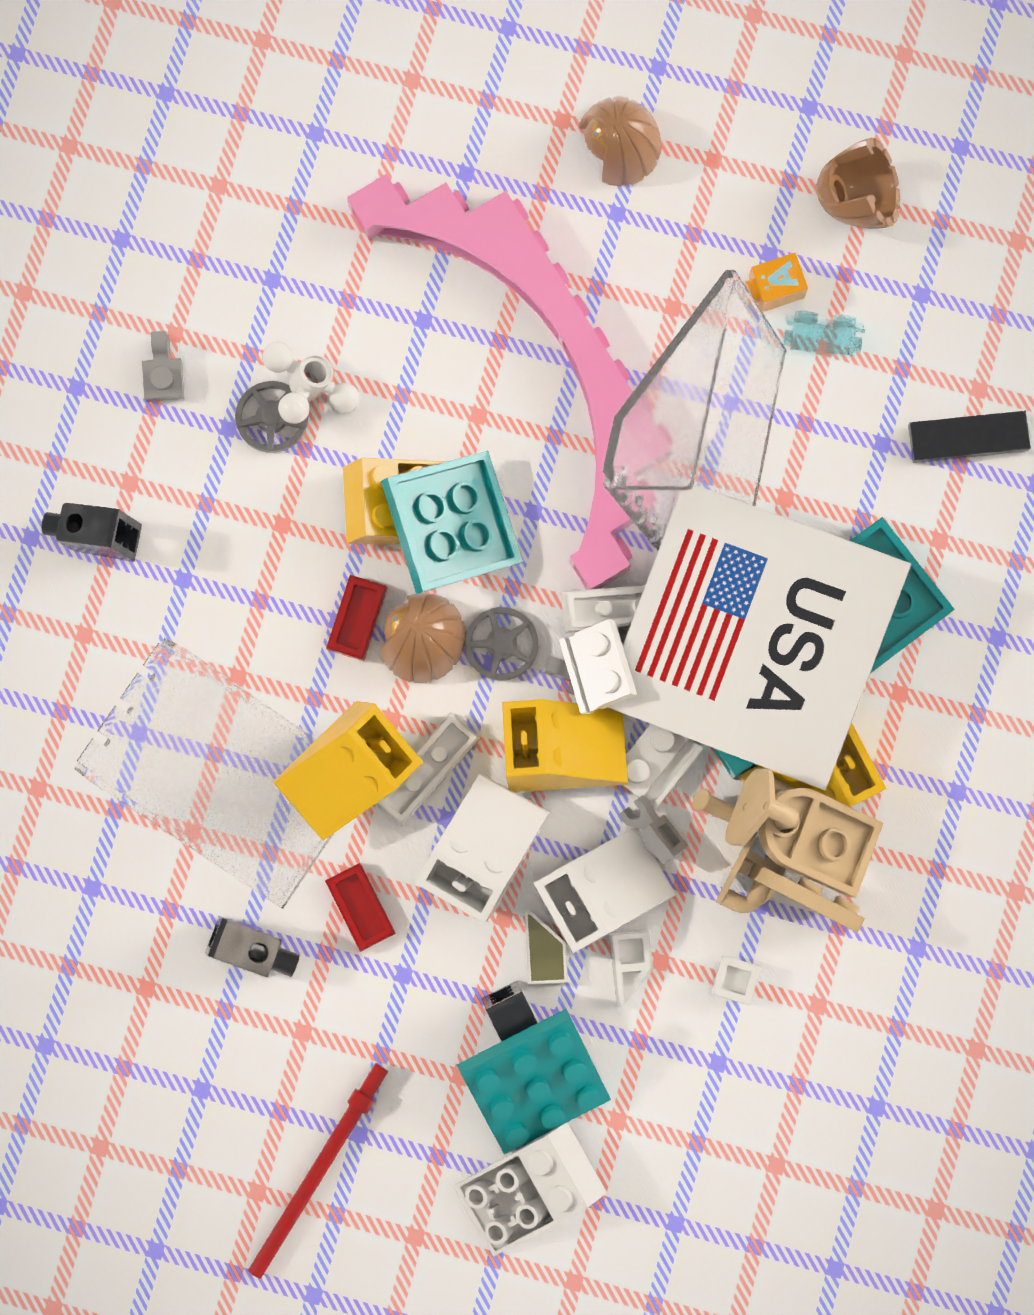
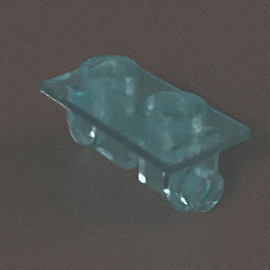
M796 310L795 316H785L786 324L792 325V330L784 331L783 345L790 346V350L818 352L819 338H827L825 353L852 356L853 352L861 353L862 337H856V332L865 333L863 323L856 322L857 317L835 314L833 320L818 319V313L804 310Z

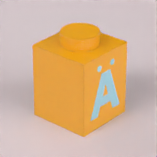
M796 253L751 267L749 280L745 281L748 297L752 304L758 303L761 313L804 299L808 291V286Z

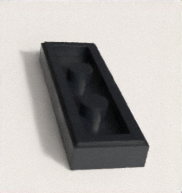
M1026 410L918 421L908 424L913 463L1025 452L1031 449Z

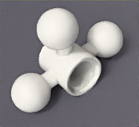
M272 342L265 347L262 354L265 367L275 373H281L286 370L291 373L289 387L292 393L283 396L278 406L279 414L284 421L291 424L304 421L310 410L308 401L316 399L321 393L329 396L331 407L339 413H350L359 405L360 395L355 386L345 382L337 385L331 382L334 371L331 363L325 357L311 354L306 356L300 363L293 359L291 348L283 342ZM304 372L313 374L318 383L309 381Z

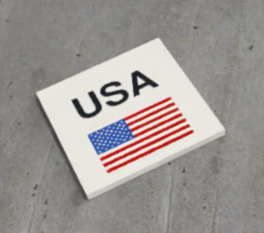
M684 481L623 644L637 695L608 708L826 790L911 563Z

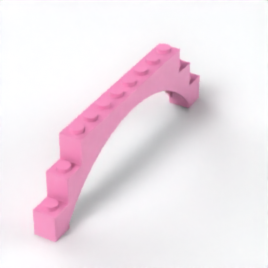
M387 174L348 196L349 209L368 240L377 235L408 239L440 248L470 261L495 276L517 293L539 315L558 340L577 375L588 406L594 435L596 460L595 491L589 522L579 551L570 556L569 563L586 590L601 589L629 572L631 564L628 560L633 558L624 540L621 537L615 540L613 536L649 515L650 506L648 503L652 501V498L645 485L641 481L635 483L633 479L668 458L670 450L667 446L671 444V440L661 424L654 426L647 413L651 409L641 392L638 391L634 394L626 382L630 379V375L620 359L613 361L606 348L610 347V344L600 327L592 328L586 318L589 315V310L578 294L573 297L565 284L569 283V279L562 266L558 262L555 264L551 263L545 253L549 248L538 230L532 232L525 220L529 216L518 198L512 201L507 191H504L466 214L465 212L469 210V207L459 190L452 192L445 182L406 206L410 202L407 193L399 182L392 184Z

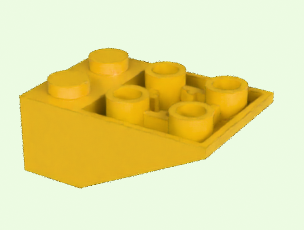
M362 457L344 466L343 481L347 544H400L381 480L447 461Z
M546 699L502 702L506 779L509 790L518 793L628 785L623 713L607 707L595 710L592 714L584 715L580 713L578 703Z
M356 701L273 781V784L317 836L324 841L396 790L423 761L375 703Z
M852 722L826 790L773 771L775 778L795 788L812 789L849 807H853L887 789ZM758 765L739 775L743 784L751 772L755 769H765V767Z

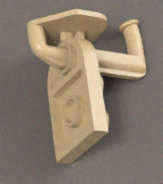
M766 768L755 769L751 772L741 789L735 806L712 796L711 792L707 789L699 790L693 798L695 810L705 811L729 822L725 834V840L728 844L744 846L758 830L764 851L776 864L847 897L856 898L884 824L812 789L791 788L775 794L773 771ZM777 829H786V830H785L784 832H780V831H778Z
M774 777L775 794L786 789L795 788ZM758 832L742 847L716 899V903L732 911L750 913L771 899L776 891L857 933L865 918L857 914L860 909L858 905L837 895L832 902L820 896L824 888L803 877H800L798 883H795L783 877L786 868L776 864L768 855L766 858H763L749 851ZM738 872L754 880L746 897L729 889Z

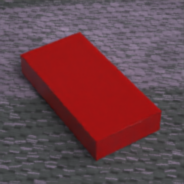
M353 575L349 576L326 647L328 651L365 661L388 587L386 585Z
M361 863L325 880L360 952L396 934Z

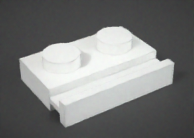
M605 620L574 633L575 635L559 640L581 714H592L595 710L607 708L637 695L615 621Z
M650 724L626 754L628 785L622 786L637 798L642 795L647 797L655 811L704 748L692 739Z

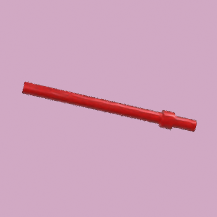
M375 1063L360 1089L355 1088L347 1100L349 1104L347 1110L247 1270L253 1276L259 1279L263 1277L363 1113L367 1115L375 1102L373 1096L389 1072L383 1066Z

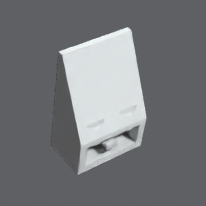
M480 773L433 849L415 884L485 924L497 909L549 812Z
M637 827L622 833L533 883L572 954L676 895L655 857L645 848L644 841L638 833L640 831Z
M567 1122L454 1185L493 1257L588 1208L606 1194Z

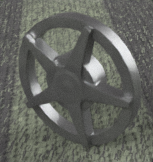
M279 381L261 382L250 387L240 398L235 412L236 426L242 439L252 448L267 453L281 452L294 446L304 435L308 425V416L300 423L291 424L284 421L278 411L281 398L288 393H292L288 384ZM266 389L285 391L277 401H266L259 392ZM254 395L259 404L256 415L242 420L244 406ZM259 425L263 431L267 432L268 445L253 440L243 427ZM285 426L299 428L295 435L286 442L273 445L275 433L280 432Z
M508 607L491 608L479 614L470 624L465 638L466 654L471 665L481 675L498 681L511 680L521 676L532 666L538 652V635L530 619L518 610ZM495 615H512L523 623L512 630L501 628ZM490 617L492 631L487 639L471 641L474 630L479 623ZM526 628L529 629L533 642L529 658L517 649V637ZM471 647L487 648L488 653L493 657L491 672L484 669L476 661ZM514 656L525 662L522 667L514 672L506 674L496 673L501 660Z

